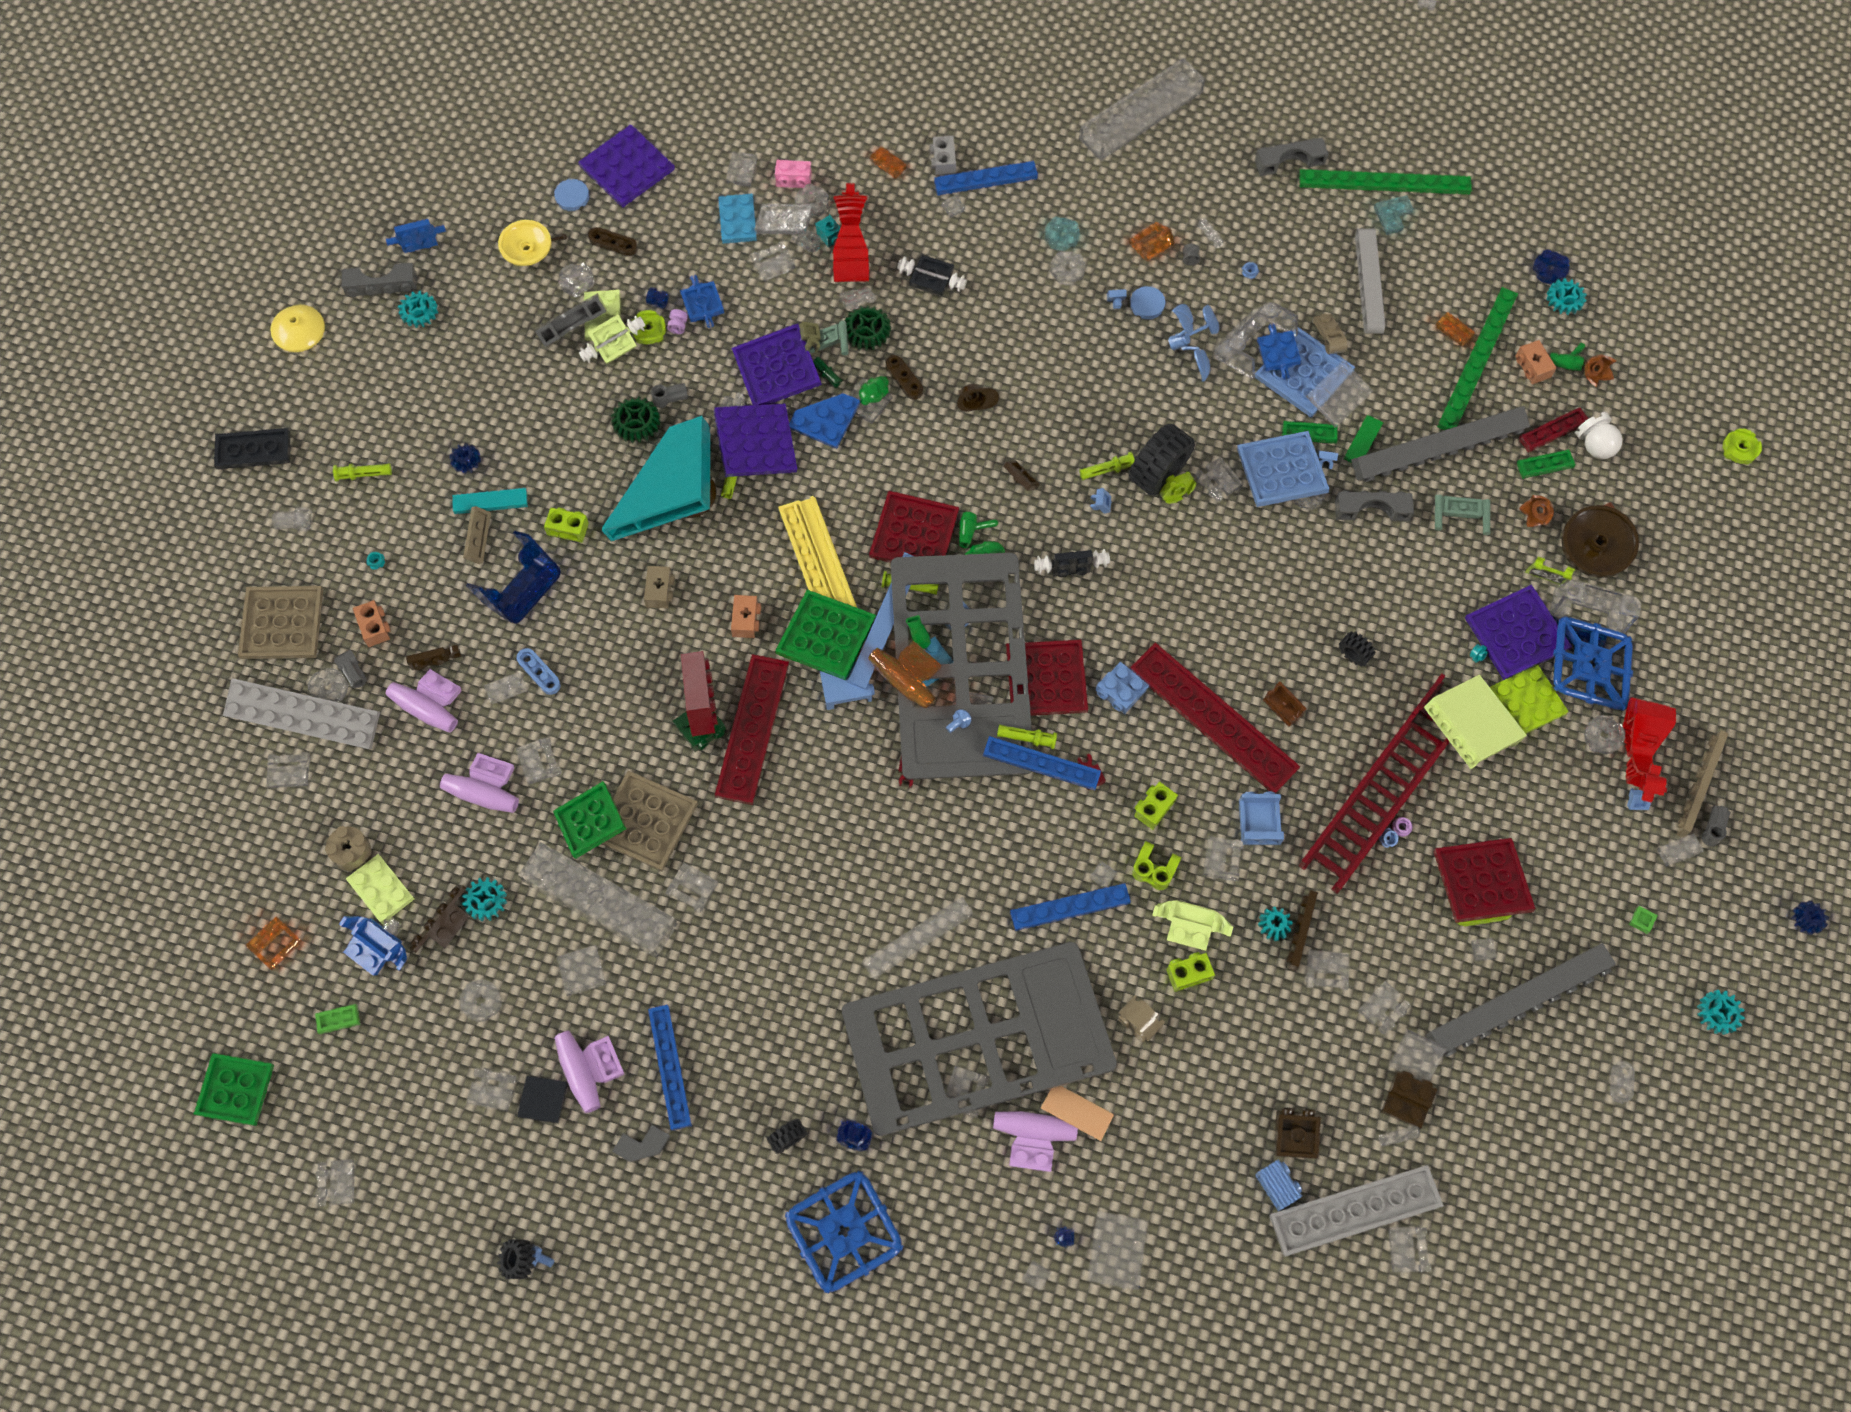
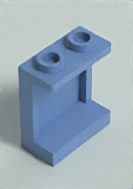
M854 662L846 680L820 671L827 710L834 709L835 704L868 699V702H872V695H875L873 684L868 682L864 690L847 683L856 662Z
M1250 791L1241 795L1239 799L1241 845H1281L1284 840V832H1281L1279 805L1281 794H1275V792L1256 794Z

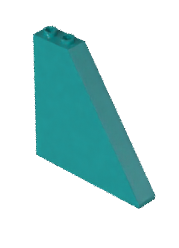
M703 416L669 427L603 525L602 532L610 541L710 509L711 427Z

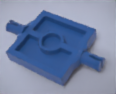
M429 219L394 227L396 237L386 239L387 246L399 244L404 253L414 252L415 250L438 245L436 234L446 232L445 225L434 227L430 224Z
M692 275L690 279L693 285L687 289L680 290L690 322L705 320L708 328H710V324L713 327L712 317L724 313L714 281L699 283L697 275H694V278Z
M1273 323L1268 325L1270 335L1257 337L1258 347L1265 371L1281 370L1282 378L1288 379L1290 378L1288 368L1301 364L1300 354L1293 330L1277 332L1276 325Z

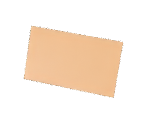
M1063 1086L1052 1088L1041 1106V1109L1100 1141L1114 1116L1109 1111Z

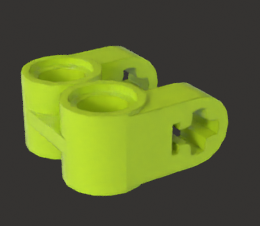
M1145 841L1134 864L1132 875L1135 880L1146 882L1156 890H1165L1169 886L1182 857L1173 853L1167 867L1157 866L1148 859L1154 844ZM1145 867L1148 872L1141 873L1138 868ZM1163 875L1166 881L1161 882L1156 876Z

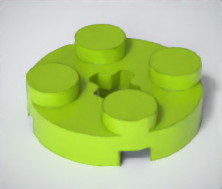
M644 310L637 313L636 317H641L645 325H650L652 328L649 330L644 329L645 331L639 329L637 331L638 335L631 332L635 341L638 344L661 342L666 332L664 318L652 310Z
M1736 429L1725 437L1723 441V455L1726 459L1748 465L1760 455L1762 443L1761 441L1758 442L1754 432L1748 429ZM1742 443L1746 449L1740 448L1739 445Z
M1185 472L1176 477L1171 475L1165 480L1166 484L1162 487L1159 494L1166 503H1176L1183 499L1182 496L1187 493L1189 495L1196 487V482L1190 472Z

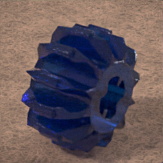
M465 442L463 446L458 444L457 449L452 448V454H449L450 464L458 473L461 471L464 474L467 471L473 473V468L479 469L478 463H481L480 452L473 444L469 446Z
M1813 900L1799 903L1798 907L1793 909L1794 915H1792L1791 919L1796 920L1794 926H1799L1800 932L1806 931L1808 935L1819 934L1828 926L1826 921L1829 920V916L1824 915L1827 909H1821V903L1814 904Z
M850 1120L841 1123L836 1139L841 1146L859 1152L867 1150L868 1146H870L872 1130L868 1126Z

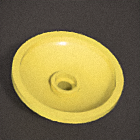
M520 220L508 225L502 231L498 240V247L503 258L509 263L518 266H529L538 263L546 257L551 248V237L546 227L541 223L533 220Z
M294 305L285 308L276 315L271 324V336L278 347L289 352H302L312 348L321 340L325 331V323L321 314L313 307L307 305Z

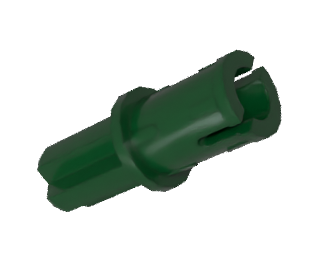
M816 357L813 363L815 368L822 374L821 377L828 380L834 388L840 386L843 380L837 376L832 367H829L820 357Z

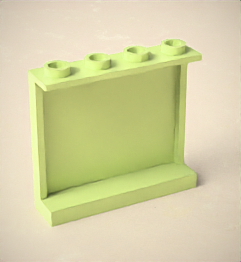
M1480 674L1434 697L1424 707L1470 769H1473L1481 761L1509 746L1511 748L1516 746L1527 736Z

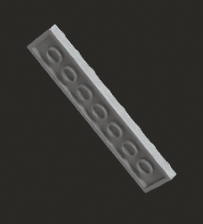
M234 678L231 679L223 716L366 749H372L380 715L379 711Z
M1426 1165L1270 1214L1269 1217L1283 1256L1286 1257L1425 1213L1444 1205L1429 1166Z

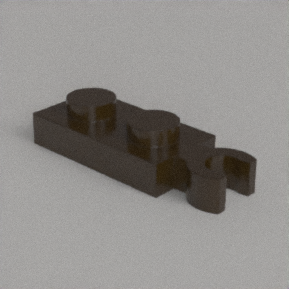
M453 645L447 649L441 647L406 656V660L411 670H422L427 666L442 665L444 662L449 661L450 658L461 657V651L458 649V645Z

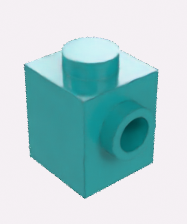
M828 215L816 223V234L829 248L835 245L841 227L831 215Z

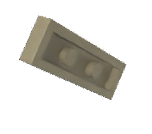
M477 506L471 508L463 558L481 564L484 560L491 512Z

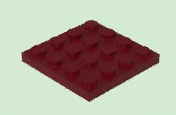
M888 490L869 558L891 563L894 558L903 557L905 552L914 557L947 555L959 507Z
M1082 640L1025 642L1030 715L1088 713ZM1006 643L1007 661L1010 660L1009 643ZM1008 676L1010 703L1014 701L1012 678ZM1017 685V694H1024L1023 685Z
M1512 838L1434 849V855L1455 923L1535 911L1536 908Z

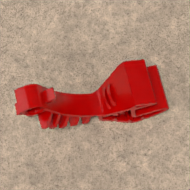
M846 183V190H842V195L833 196L842 224L833 249L834 282H869L868 248L859 227L867 195H859V190H855V183Z
M1630 697L1622 726L1627 756L1631 758L1626 764L1625 778L1627 784L1637 786L1639 790L1643 791L1641 798L1643 801L1652 803L1654 794L1664 796V793L1667 792V779L1660 776L1662 766L1653 764V755L1675 726L1676 708Z

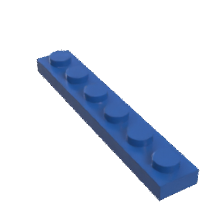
M1030 161L934 177V183L938 196L1034 180L1038 178L1035 162Z
M990 736L983 753L984 757L1094 791L1096 790L1101 773L1100 770Z
M1126 883L1010 910L1014 930L1018 931L1128 905L1131 903Z
M669 1005L650 1008L648 1012L670 1129L673 1131L690 1127L692 1123Z

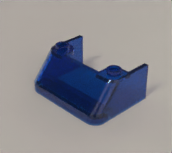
M514 531L512 534L524 545L518 554V560L524 567L507 587L499 593L496 589L488 588L484 590L482 587L467 583L465 586L485 606L508 622L517 624L524 619L559 579L561 570L529 534Z

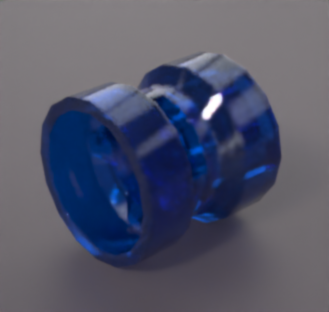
M650 287L646 296V304H655L658 308L665 309L669 300V292L658 291L657 288Z

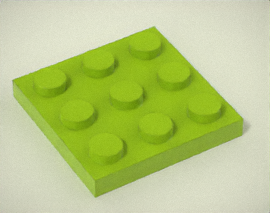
M1535 665L1490 687L1525 734L1557 720L1569 712L1539 665Z

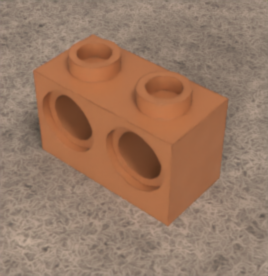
M375 600L353 608L363 640L368 647L390 640L388 632H391L388 622L383 620L385 612L381 605L378 606Z

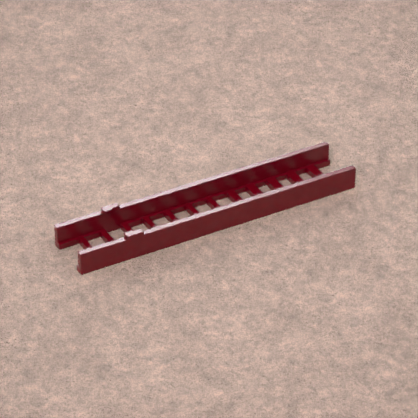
M1442 673L1298 865L1305 871L1314 859L1338 876V881L1331 889L1336 894L1340 892L1450 742L1447 738L1444 742L1440 741L1413 722L1417 714L1420 713L1435 723L1424 707L1436 697L1435 695L1443 686L1445 675ZM1410 729H1413L1436 745V748L1430 755L1405 738ZM1400 742L1426 760L1420 769L1394 752ZM1389 757L1416 774L1410 783H1407L1383 766ZM1379 771L1405 788L1399 798L1373 781V778ZM1368 785L1394 802V805L1388 812L1362 795ZM1356 801L1383 818L1378 826L1352 808ZM1346 815L1372 833L1367 841L1341 823ZM1337 830L1361 847L1357 855H1354L1330 837L1332 833ZM1324 844L1350 862L1346 870L1319 852Z

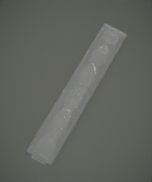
M961 897L863 960L862 964L872 979H875L971 917L973 912L963 897Z

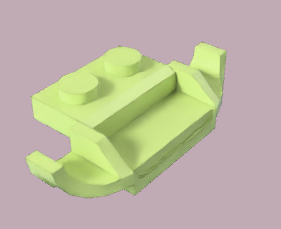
M1179 900L1155 905L1152 915L1171 920L1167 936L1168 941L1205 951L1211 931L1231 937L1233 926L1217 911Z

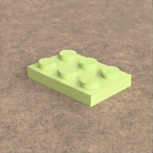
M619 290L584 292V301L598 293L607 308V312L591 321L585 322L586 341H592L588 334L592 329L616 315H619L621 318Z
M379 854L346 878L381 924H384L415 899Z

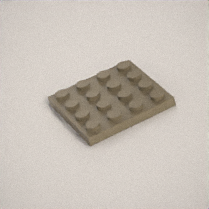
M246 587L238 657L240 659L316 658L323 587Z
M627 771L613 797L627 829L601 845L663 872L698 805V801L631 771Z

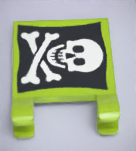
M1538 556L1535 562L1525 571L1527 574L1562 585L1567 580H1572L1575 568L1567 566L1565 571L1562 572L1544 566L1545 558Z

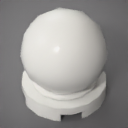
M1602 412L1601 417L1597 419L1594 416L1578 427L1580 431L1575 432L1580 440L1585 439L1587 451L1598 459H1608L1615 456L1621 449L1623 441L1619 429L1609 424L1612 419L1607 412Z

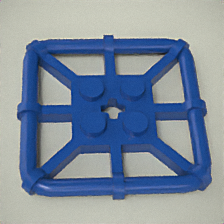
M1563 616L1559 619L1556 649L1553 653L1555 657L1553 688L1564 695L1584 700L1588 704L1595 703L1624 711L1628 706L1631 677H1633V670H1631L1633 639L1624 633L1601 627V624L1598 623L1591 624ZM1572 626L1590 631V644L1581 641ZM1565 633L1574 645V654L1564 650ZM1599 634L1621 640V642L1610 649L1599 647ZM1625 645L1623 669L1611 666L1612 653ZM1563 659L1573 662L1572 675L1561 682ZM1589 661H1593V662H1594V664H1595V667H1594V668L1592 667V664H1591ZM1611 674L1623 677L1621 697L1610 682ZM1574 679L1587 682L1586 693L1565 686ZM1595 685L1602 686L1612 700L1596 696L1594 693Z
M858 1170V1172L850 1173L826 1188L821 1187L818 1189L819 1192L794 1205L785 1213L787 1226L801 1251L800 1256L802 1259L805 1258L818 1285L828 1294L841 1289L863 1275L866 1277L870 1274V1271L894 1258L903 1250L900 1235L886 1211V1205L882 1204L870 1180L863 1174V1171ZM855 1181L849 1204L835 1210L828 1196ZM860 1183H862L875 1207L874 1211L862 1218L854 1206ZM824 1199L831 1214L819 1221L796 1215ZM879 1215L893 1242L871 1236L864 1223ZM795 1221L817 1227L824 1240L809 1248ZM841 1226L849 1227L850 1230L847 1232V1237L838 1235ZM869 1242L891 1248L864 1264L857 1249ZM826 1245L833 1256L827 1281L812 1253ZM853 1253L859 1268L833 1282L838 1261Z

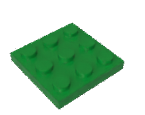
M604 781L553 810L569 850L575 859L627 829Z
M212 1053L193 1115L257 1126L274 1065Z

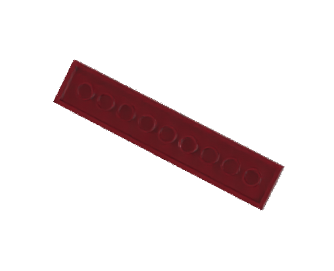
M1156 642L1130 667L1137 676L1149 685L1150 689L1268 791L1275 792L1276 794L1300 769L1301 766Z

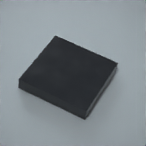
M526 1075L517 1117L559 1124L568 1082Z

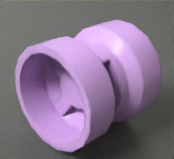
M679 309L671 310L669 316L671 320L668 322L667 329L674 334L684 333V323H686L688 318L687 313Z

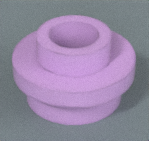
M1399 817L1394 820L1392 829L1398 836L1405 837L1411 833L1412 824L1409 819ZM1399 825H1403L1405 830L1399 829Z

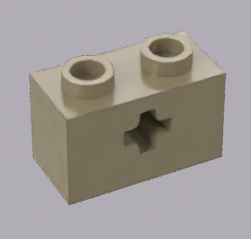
M648 566L644 593L646 608L669 609V602L673 601L671 585L675 583V574H672L670 567Z

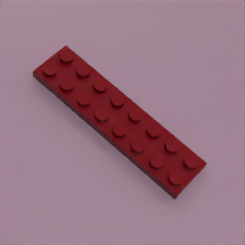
M752 654L717 783L715 798L753 805L786 680L789 661Z

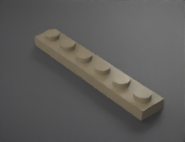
M1721 730L1709 739L1708 745L1710 748L1702 757L1704 763L1696 773L1697 782L1692 785L1689 794H1691L1690 800L1686 801L1683 807V811H1685L1684 816L1680 817L1676 826L1679 828L1676 835L1682 838L1692 831L1729 734Z

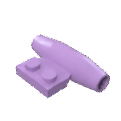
M431 669L418 682L417 690L395 682L391 683L386 690V695L400 708L430 726L450 733L458 723V720L443 707L453 702L460 694L461 687Z
M477 753L469 769L470 777L445 774L441 779L440 788L461 800L491 810L514 813L518 807L519 798L501 789L502 786L507 784L514 770L513 764Z
M570 1031L562 1032L555 1036L561 1067L573 1095L584 1112H593L601 1107L595 1082L606 1083L623 1076V1069L609 1036L590 1043L582 1051Z
M1023 1111L995 1112L993 1129L1017 1136L1012 1144L1009 1166L1051 1172L1054 1152L1051 1141H1076L1078 1128L1058 1117Z

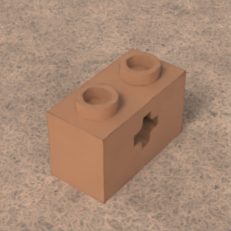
M1540 340L1521 346L1515 356L1517 363L1521 365L1525 376L1531 381L1532 385L1551 378L1557 369Z
M734 595L731 622L732 637L755 638V633L759 632L760 622L757 620V614H761V603H758L757 596Z

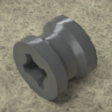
M1187 244L1182 248L1184 264L1196 265L1200 262V255L1198 254L1200 248L1197 244Z

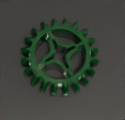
M869 305L866 308L860 306V310L854 308L853 313L849 312L848 317H845L848 343H852L853 347L858 345L859 350L863 347L866 352L868 348H872L874 351L875 346L881 348L882 343L886 344L887 339L890 337V320L887 314L883 313L882 309L877 310L876 306L870 308ZM859 323L857 328L854 330L853 328L855 327V325ZM881 326L879 332L875 333L877 328Z
M631 396L629 401L624 398L623 404L618 402L619 408L614 407V413L611 415V424L614 432L618 434L619 438H623L625 442L630 439L632 444L635 440L641 443V439L647 441L648 436L653 437V432H658L660 413H658V408L654 406V403L652 401L648 402L647 398L641 400L640 396L637 399ZM649 415V421L645 423L644 421L646 420V417ZM627 416L625 423L622 424L624 417Z

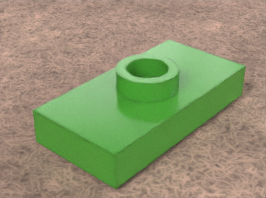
M357 1004L315 1013L318 1034L360 1025Z

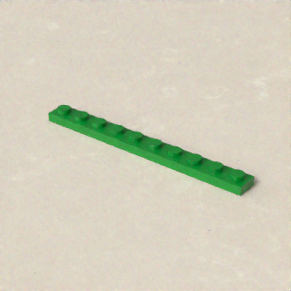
M1300 169L1299 188L1470 195L1472 191L1471 176Z
M1504 287L1501 288L1437 428L1447 430L1458 426L1518 293Z

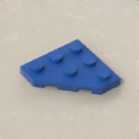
M843 393L798 409L789 422L790 429L837 449L860 405V400Z

